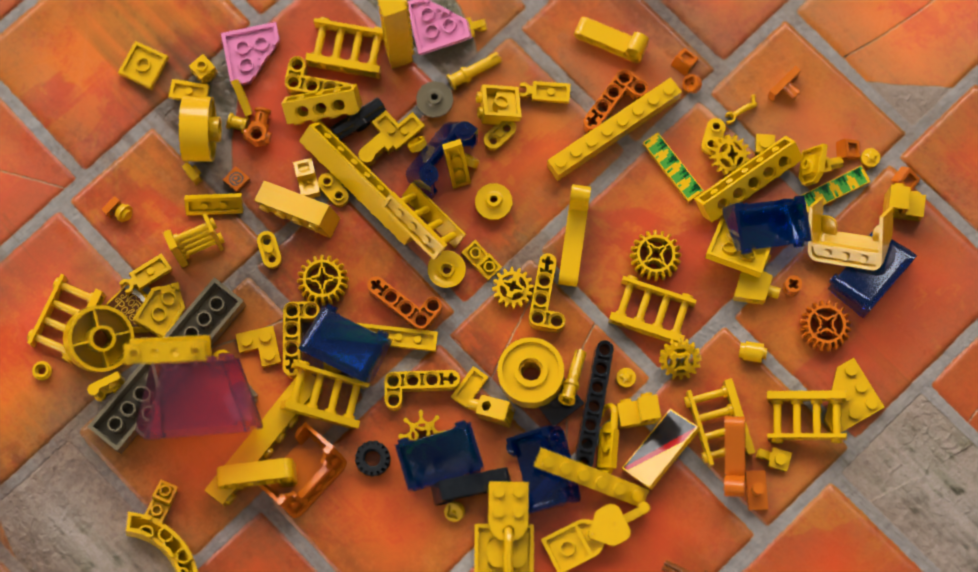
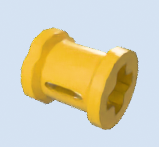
M230 113L227 118L226 129L233 128L244 133L245 128H248L249 117L242 118L235 116L234 113Z

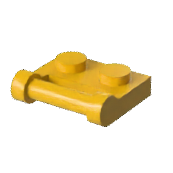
M117 371L90 384L87 391L97 401L101 402L106 399V395L112 392L115 394L126 380Z

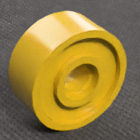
M183 97L179 111V146L182 160L213 162L216 153V142H221L222 136L221 117L216 115L214 98Z
M104 305L87 307L75 313L67 322L63 333V345L69 359L79 368L90 372H106L121 366L125 362L124 344L130 343V339H134L133 327L128 318L119 310ZM97 330H102L107 337L106 344L102 348L97 347L93 341L94 333Z
M528 337L513 342L503 351L498 362L497 372L501 390L512 403L520 407L538 408L545 406L553 401L562 389L564 381L562 357L552 344L543 339ZM534 368L540 372V376L536 380L529 381L522 376L523 372L526 369Z

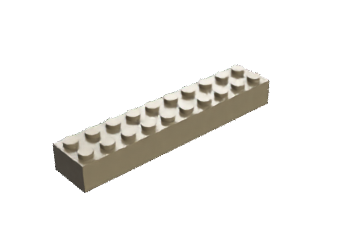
M214 277L164 337L211 335L212 347L246 307V304ZM199 361L141 363L87 427L122 454Z

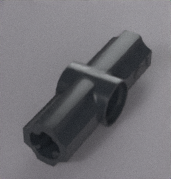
M377 97L361 107L358 113L347 115L346 118L330 128L333 134L342 141L354 132L366 129L371 124V121L387 110L382 101Z

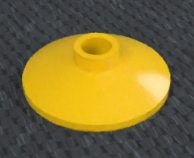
M446 250L437 259H430L427 270L430 280L435 285L441 288H452L463 280L466 266L459 254ZM449 268L451 271L449 274H445L443 270Z

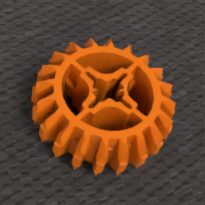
M820 300L819 306L816 302L812 303V308L807 306V312L801 314L804 319L799 321L800 324L805 325L799 328V331H805L801 337L809 338L806 344L808 345L813 342L812 348L815 349L818 345L821 352L824 350V347L830 352L832 347L837 350L839 348L838 344L843 346L845 344L843 339L848 340L850 336L847 333L852 331L850 327H847L852 322L845 320L849 317V314H842L845 308L837 309L838 303L831 306V300H828L826 305L823 300ZM828 312L832 315L830 317H824L821 314L819 315L818 313ZM811 317L817 325V330L814 333L810 326ZM836 319L839 321L840 324L839 334L836 332L837 330L834 327V321ZM831 320L828 327H826L825 329L823 328L821 331H819L822 328L823 324H826ZM825 334L833 339L823 340L818 337Z

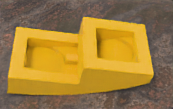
M312 158L293 162L301 195L309 198L321 196Z

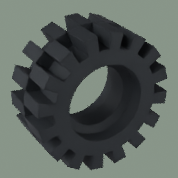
M378 441L364 442L357 449L355 463L363 474L372 477L379 476L390 465V453L387 447ZM370 451H376L380 455V462L376 466H369L365 461V456Z

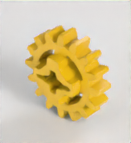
M730 134L725 135V138L719 137V142L715 141L712 143L715 148L709 150L713 153L709 159H714L711 165L717 166L716 172L723 170L722 174L724 176L728 173L731 174L750 160L747 158V155L751 154V152L746 151L748 144L743 145L744 139L737 140V135L732 136V138Z
M511 267L509 272L503 269V275L497 273L498 280H493V283L497 286L492 287V291L497 292L494 294V299L500 298L498 301L499 305L504 302L505 308L512 305V308L515 309L517 304L523 307V301L525 303L529 302L527 296L532 297L533 293L529 290L534 289V285L529 284L532 282V278H526L527 272L521 274V268H518L516 272ZM513 276V277H512L511 279H509V280H504V279H506L507 277ZM520 279L525 283L526 288L520 284ZM516 285V289L510 291V287ZM500 288L505 291L506 297L502 295ZM521 296L519 299L513 300V298Z
M678 338L677 342L671 339V345L664 344L665 350H660L661 357H659V363H662V370L666 369V375L671 373L672 379L679 376L680 380H682L684 375L690 378L691 372L693 374L697 373L696 368H700L699 361L702 360L701 355H699L700 349L695 348L694 342L689 344L687 338L684 342H681V338ZM691 354L693 355V361H692V362H690V359H689ZM668 355L671 358L670 363L667 361Z

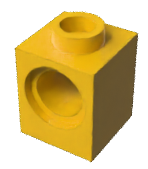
M204 54L189 65L192 74L202 84H207L218 75L215 66Z

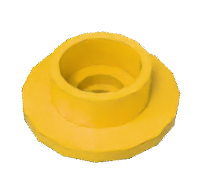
M490 183L483 186L477 192L475 206L478 213L484 218L499 220L510 212L512 196L505 186L498 183ZM496 198L497 202L492 203L490 199Z

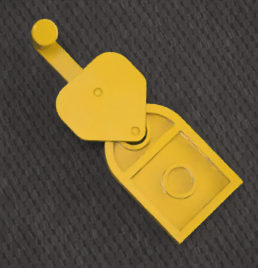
M489 481L488 525L495 538L488 544L487 558L493 567H504V572H513V568L522 567L527 561V545L520 537L524 535L528 527L529 482Z
M641 502L638 508L623 515L617 505L608 504L595 512L593 521L589 519L578 520L541 540L557 572H566L597 556L605 544L616 546L626 541L631 533L627 523L650 512L651 506L647 502Z

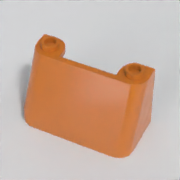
M306 422L296 430L295 439L298 444L285 457L292 458L296 464L298 484L291 487H283L279 483L258 485L293 518L300 517L347 465V461L341 453Z

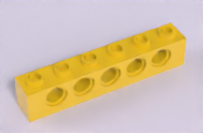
M784 136L694 198L702 216L710 222L718 220L723 214L734 209L743 200L750 198L756 191L764 188L769 182L780 177L782 173L796 166L798 162L803 160L796 142Z

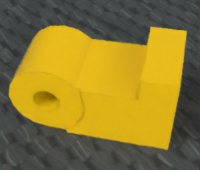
M380 132L360 149L358 153L359 159L367 167L372 166L376 158L386 151L390 154L394 151V145Z

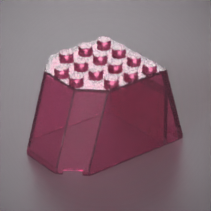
M219 353L218 356H207V360L150 364L135 427V432L144 439L250 431L252 426H255L256 429L263 428L239 358L234 357V354Z

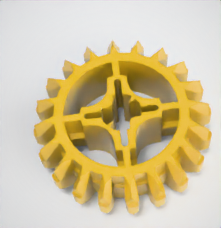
M653 230V235L646 231V237L640 234V241L635 239L634 244L636 246H631L630 249L634 252L630 254V258L634 259L631 261V265H637L634 271L638 272L641 270V277L647 274V280H650L651 276H654V281H658V276L665 280V273L671 277L672 271L676 272L678 269L676 265L681 263L677 259L682 256L680 252H677L680 250V246H674L677 240L673 239L670 241L671 234L664 237V231H661L660 235H657V230ZM651 242H659L663 245L656 247ZM643 246L646 247V252L648 253L644 261L640 257V250ZM667 250L671 254V261L668 265H666L663 257ZM653 252L659 254L658 259L652 257ZM651 264H655L659 268L661 267V269H652L648 266Z
M320 255V260H317V257L313 256L314 262L311 263L309 259L306 260L308 266L302 265L301 269L304 272H298V276L302 277L297 279V283L302 284L298 289L303 291L301 294L303 298L308 296L307 301L314 299V302L317 304L321 301L322 306H325V301H328L332 305V299L335 298L336 301H339L338 294L344 296L345 292L342 289H348V285L345 284V282L349 281V278L345 277L348 272L347 270H342L344 268L343 263L338 265L339 260L337 258L332 261V257L329 255L327 260H325L324 255ZM326 267L333 269L338 274V277L328 275ZM319 268V272L316 275L308 278L313 270ZM323 274H324V277H325L326 280L324 281V284H323V287H322V284L320 283V281L322 280V277H323ZM335 283H337V286L331 292L327 293V288L330 285H335ZM308 284L318 286L320 294L311 291Z

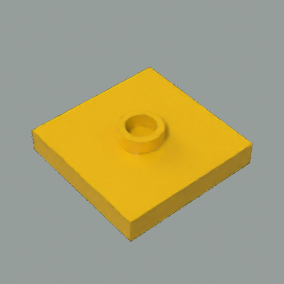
M135 41L118 74L152 90L169 60V56Z

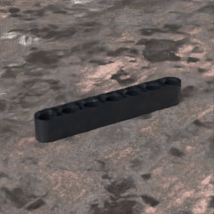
M607 340L600 341L594 350L574 456L575 461L584 459L587 461L588 466L591 467L595 455L614 351L612 343ZM605 346L608 348L609 353L607 355L601 354L599 347ZM602 365L605 368V373H598L596 366ZM595 383L599 384L602 391L595 392L592 385ZM589 403H596L598 411H591ZM587 421L593 422L595 425L594 430H588L585 423ZM588 440L591 443V449H584L582 441Z

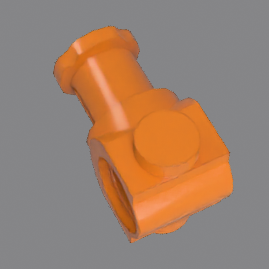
M255 107V119L248 126V129L245 128L243 139L256 147L267 146V144H270L272 133L268 132L269 126L267 125L271 110L265 107ZM254 134H262L259 139H253Z

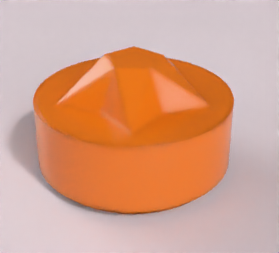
M689 74L683 79L682 86L686 92L694 94L701 89L702 81L699 76Z

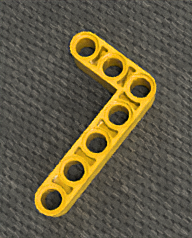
M572 184L558 285L577 287L591 187Z

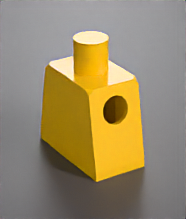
M741 271L732 300L762 305L767 296L778 299L781 288L770 285L773 276L765 271H762L760 278Z
M481 395L480 400L470 398L468 403V409L476 411L480 419L510 428L516 409L509 401Z

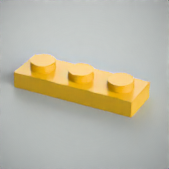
M461 139L442 144L453 189L470 184L471 179Z
M242 193L185 195L184 197L186 216L239 214L244 211Z

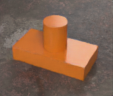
M795 65L770 90L768 97L774 101L785 91L794 100L801 91L792 82L799 76L801 70Z
M765 470L746 471L748 511L768 510Z

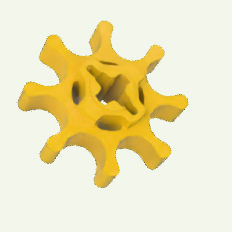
M419 410L420 419L418 422L412 423L407 417L403 419L410 426V431L407 434H399L398 438L406 437L411 440V446L406 450L407 454H410L413 448L419 447L423 452L422 458L426 459L427 447L434 446L438 451L442 450V447L437 445L435 438L440 434L446 435L447 430L438 431L435 429L434 423L439 419V415H435L432 421H426L423 418V410ZM415 428L421 431L427 430L426 435L430 441L424 437L420 439L419 433Z

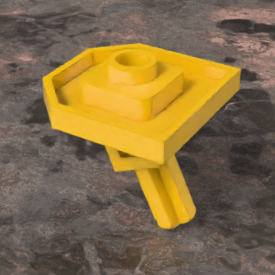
M820 144L805 149L801 154L803 160L800 161L798 178L804 186L816 184L823 173L842 168L844 160L841 157L830 159L826 157L827 144Z

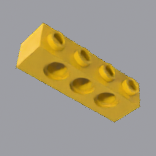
M357 84L288 96L284 98L281 105L287 124L300 125L309 120L317 122L325 117L330 119L337 118L341 114L354 115L360 111L362 101ZM336 100L343 101L344 105H339ZM318 103H323L326 108H321ZM301 106L306 107L308 112L303 111Z

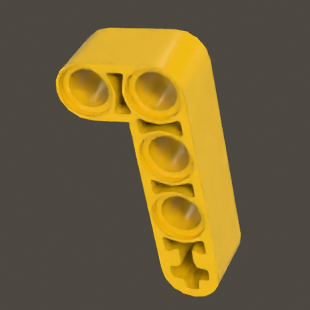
M581 17L574 32L576 38L635 63L641 62L649 42V38L640 32H634L631 36L587 17Z
M300 56L292 57L288 63L285 85L288 93L291 95L352 85L350 83L306 76V63ZM297 64L302 65V68L299 70L293 69ZM292 82L299 83L296 87L289 86ZM311 85L317 86L313 91L308 90V87ZM336 100L338 104H344L343 101Z
M546 253L539 260L529 314V324L537 330L559 333L565 327V317L562 313L548 310L556 270V258L554 255ZM546 261H550L548 272H544ZM545 278L550 283L547 286H542L539 281ZM544 297L546 302L545 304H538L536 299ZM535 315H539L543 318V321L535 323L532 318ZM557 318L561 320L562 324L560 326H553L551 321Z
M288 302L283 308V371L290 379H295L298 372L297 369H294L293 373L290 372L289 369H291L292 365L290 360H293V363L302 360V322H316L321 317V310L315 302ZM292 308L298 310L295 316H289L288 311ZM310 308L317 309L316 314L313 316L307 315V311ZM291 327L298 329L294 335H289L288 330ZM296 346L298 348L297 352L289 354V347Z
M454 370L390 372L384 379L385 404L389 410L398 411L403 406V392L456 390L461 382L460 375ZM440 376H443V380H449L453 376L455 381L453 384H450L449 381H443L444 385H441ZM412 377L418 379V383L414 386L408 384V380ZM436 377L438 381L435 385H429L427 383L428 378ZM391 378H397L399 380V383L396 386H390L388 384ZM392 397L399 399V403L395 406L389 404V400Z
M292 458L240 463L217 468L219 489H234L279 483L283 487H291L298 484L296 464Z

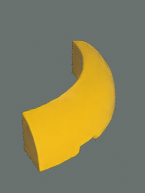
M128 512L126 536L142 539L154 545L168 558L175 572H198L193 555L175 531L150 516Z

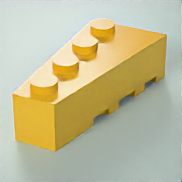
M265 180L254 200L259 205L260 210L269 213V211L273 212L282 219L291 220L297 225H302L329 238L332 237L340 220V217L329 205Z

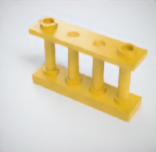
M325 17L314 18V26L319 28L314 52L312 54L306 53L305 61L307 66L380 79L381 68L376 62L381 39L384 40L381 27L369 28L330 21V19ZM326 30L337 32L333 54L330 57L321 54ZM345 33L355 35L351 58L348 60L341 59L340 57ZM363 36L374 38L370 59L367 63H362L358 60Z
M414 182L410 184L402 198L392 192L380 206L433 260L440 256L447 246L446 243L449 242L456 248L466 236V233ZM407 203H409V204L415 209V211H413V210L407 205ZM420 216H422L426 221H428L429 224H426V223L420 218ZM436 229L443 237L440 238L433 230Z
M203 214L206 223L178 235L177 233L173 235L170 229L163 232L171 252L182 268L189 265L187 259L190 258V255L217 244L220 251L224 250L222 244L225 241L221 232H216L217 226L213 217L209 219L207 214Z
M60 274L59 278L57 277L53 283L54 289L34 329H31L28 333L27 343L35 348L37 342L60 351L63 355L62 359L73 364L67 356L63 344L41 334L46 325L64 332L66 325L50 318L54 308L71 315L80 311L58 301L63 290L87 300V307L102 305L106 295L103 291L96 288L94 293H88L67 284L68 278Z
M623 276L621 284L626 285L618 311H611L608 323L671 343V339L677 342L678 338H681V342H683L685 336L681 335L682 324L688 306L694 307L697 300L693 299V296L690 294L682 293L680 295L638 281V278L635 276ZM633 288L645 292L637 316L633 319L627 317L625 312ZM654 294L663 297L655 323L651 325L645 323L644 316L651 295ZM673 300L681 303L674 327L669 331L663 329L662 323L669 302Z
M211 335L130 339V343L124 344L125 364L207 360V356L212 355Z
M302 360L291 365V368L297 369L298 372L291 398L282 401L280 409L352 430L359 428L360 421L355 420L353 415L360 388H368L370 383L364 382L365 379L353 376V378L309 366V362ZM306 372L316 375L310 402L307 403V406L299 404L300 400H298ZM324 377L335 380L328 409L326 408L325 411L318 409L317 405ZM342 383L352 385L353 388L346 414L341 416L336 414L337 411L335 409Z
M732 378L724 380L721 389L693 396L692 391L688 390L686 397H684L685 405L687 408H690L695 425L700 428L698 436L703 448L701 456L704 464H708V468L713 467V459L725 456V448L710 452L707 441L725 436V428L704 433L701 422L725 415L744 416ZM721 396L727 397L729 403L727 407L698 414L697 403ZM745 421L746 457L755 454V449Z
M846 390L767 391V400L773 405L774 433H767V438L772 440V443L780 444L783 443V440H831V443H843V440H847V433H841L840 407L842 402H846ZM783 402H791L793 405V433H781V405H783ZM803 402H811L813 405V433H801V405ZM823 402H831L833 405V433H821V404Z

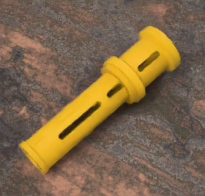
M494 52L492 55L467 68L461 67L454 74L446 75L449 85L455 90L457 86L465 82L469 83L472 77L501 63L502 60L498 56L499 54Z
M575 350L568 377L563 381V391L559 395L558 400L564 405L571 406L575 404V394L580 387L578 380L587 355L584 350Z

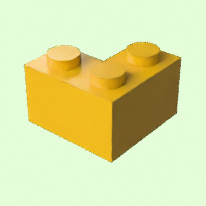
M895 183L890 186L884 195L883 213L889 207H894L893 218L920 222L924 217L926 195H922L918 191H910L911 187H906L903 183Z
M652 392L640 394L641 397H638L636 401H632L631 398L620 400V403H617L620 429L658 424L661 419L657 394L652 395Z

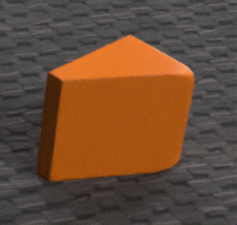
M684 48L675 56L671 66L685 76L699 58Z
M846 138L837 141V157H841L843 160H859V141Z
M904 166L900 167L891 179L894 184L903 183L906 187H911L910 191L921 180L910 167Z

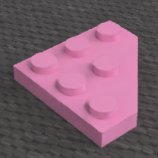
M430 0L408 1L409 17L419 55L472 39L469 22L465 18Z
M276 22L221 33L230 82L239 79L242 86L251 84L280 43Z

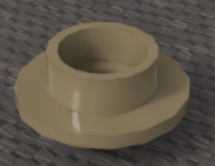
M437 81L428 82L417 93V107L420 112L428 117H441L452 108L453 94L444 83ZM435 95L438 98L436 100H432L431 97Z

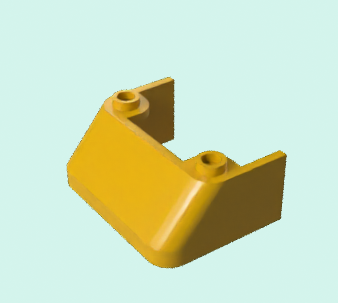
M820 196L809 206L808 255L812 260L867 270H877L883 265L893 235L894 207H889L880 216L879 225L874 228L873 237L837 231L836 220L831 216L823 215L824 197Z

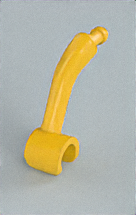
M755 94L751 95L752 103L742 106L735 112H727L725 114V117L733 118L731 121H726L727 125L734 124L737 116L757 107L758 103H756Z

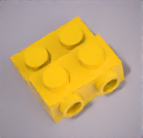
M482 84L480 92L476 93V103H480L477 117L481 118V123L500 125L502 120L520 122L522 116L519 87Z

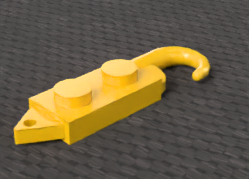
M607 403L603 406L602 417L606 410L610 409L611 421L605 423L602 429H600L597 468L611 474L613 469L617 467L619 413L616 405Z

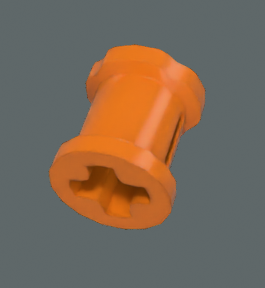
M795 275L789 276L783 284V292L788 296L797 295L802 287L801 279ZM795 284L796 287L790 288L789 285Z

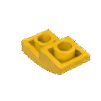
M476 240L461 252L487 280L502 268L493 256L487 253Z
M160 480L144 515L150 516L163 524L179 487Z

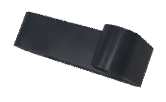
M508 467L444 479L434 483L431 486L435 506L447 504L456 499L488 493L489 481L511 482Z

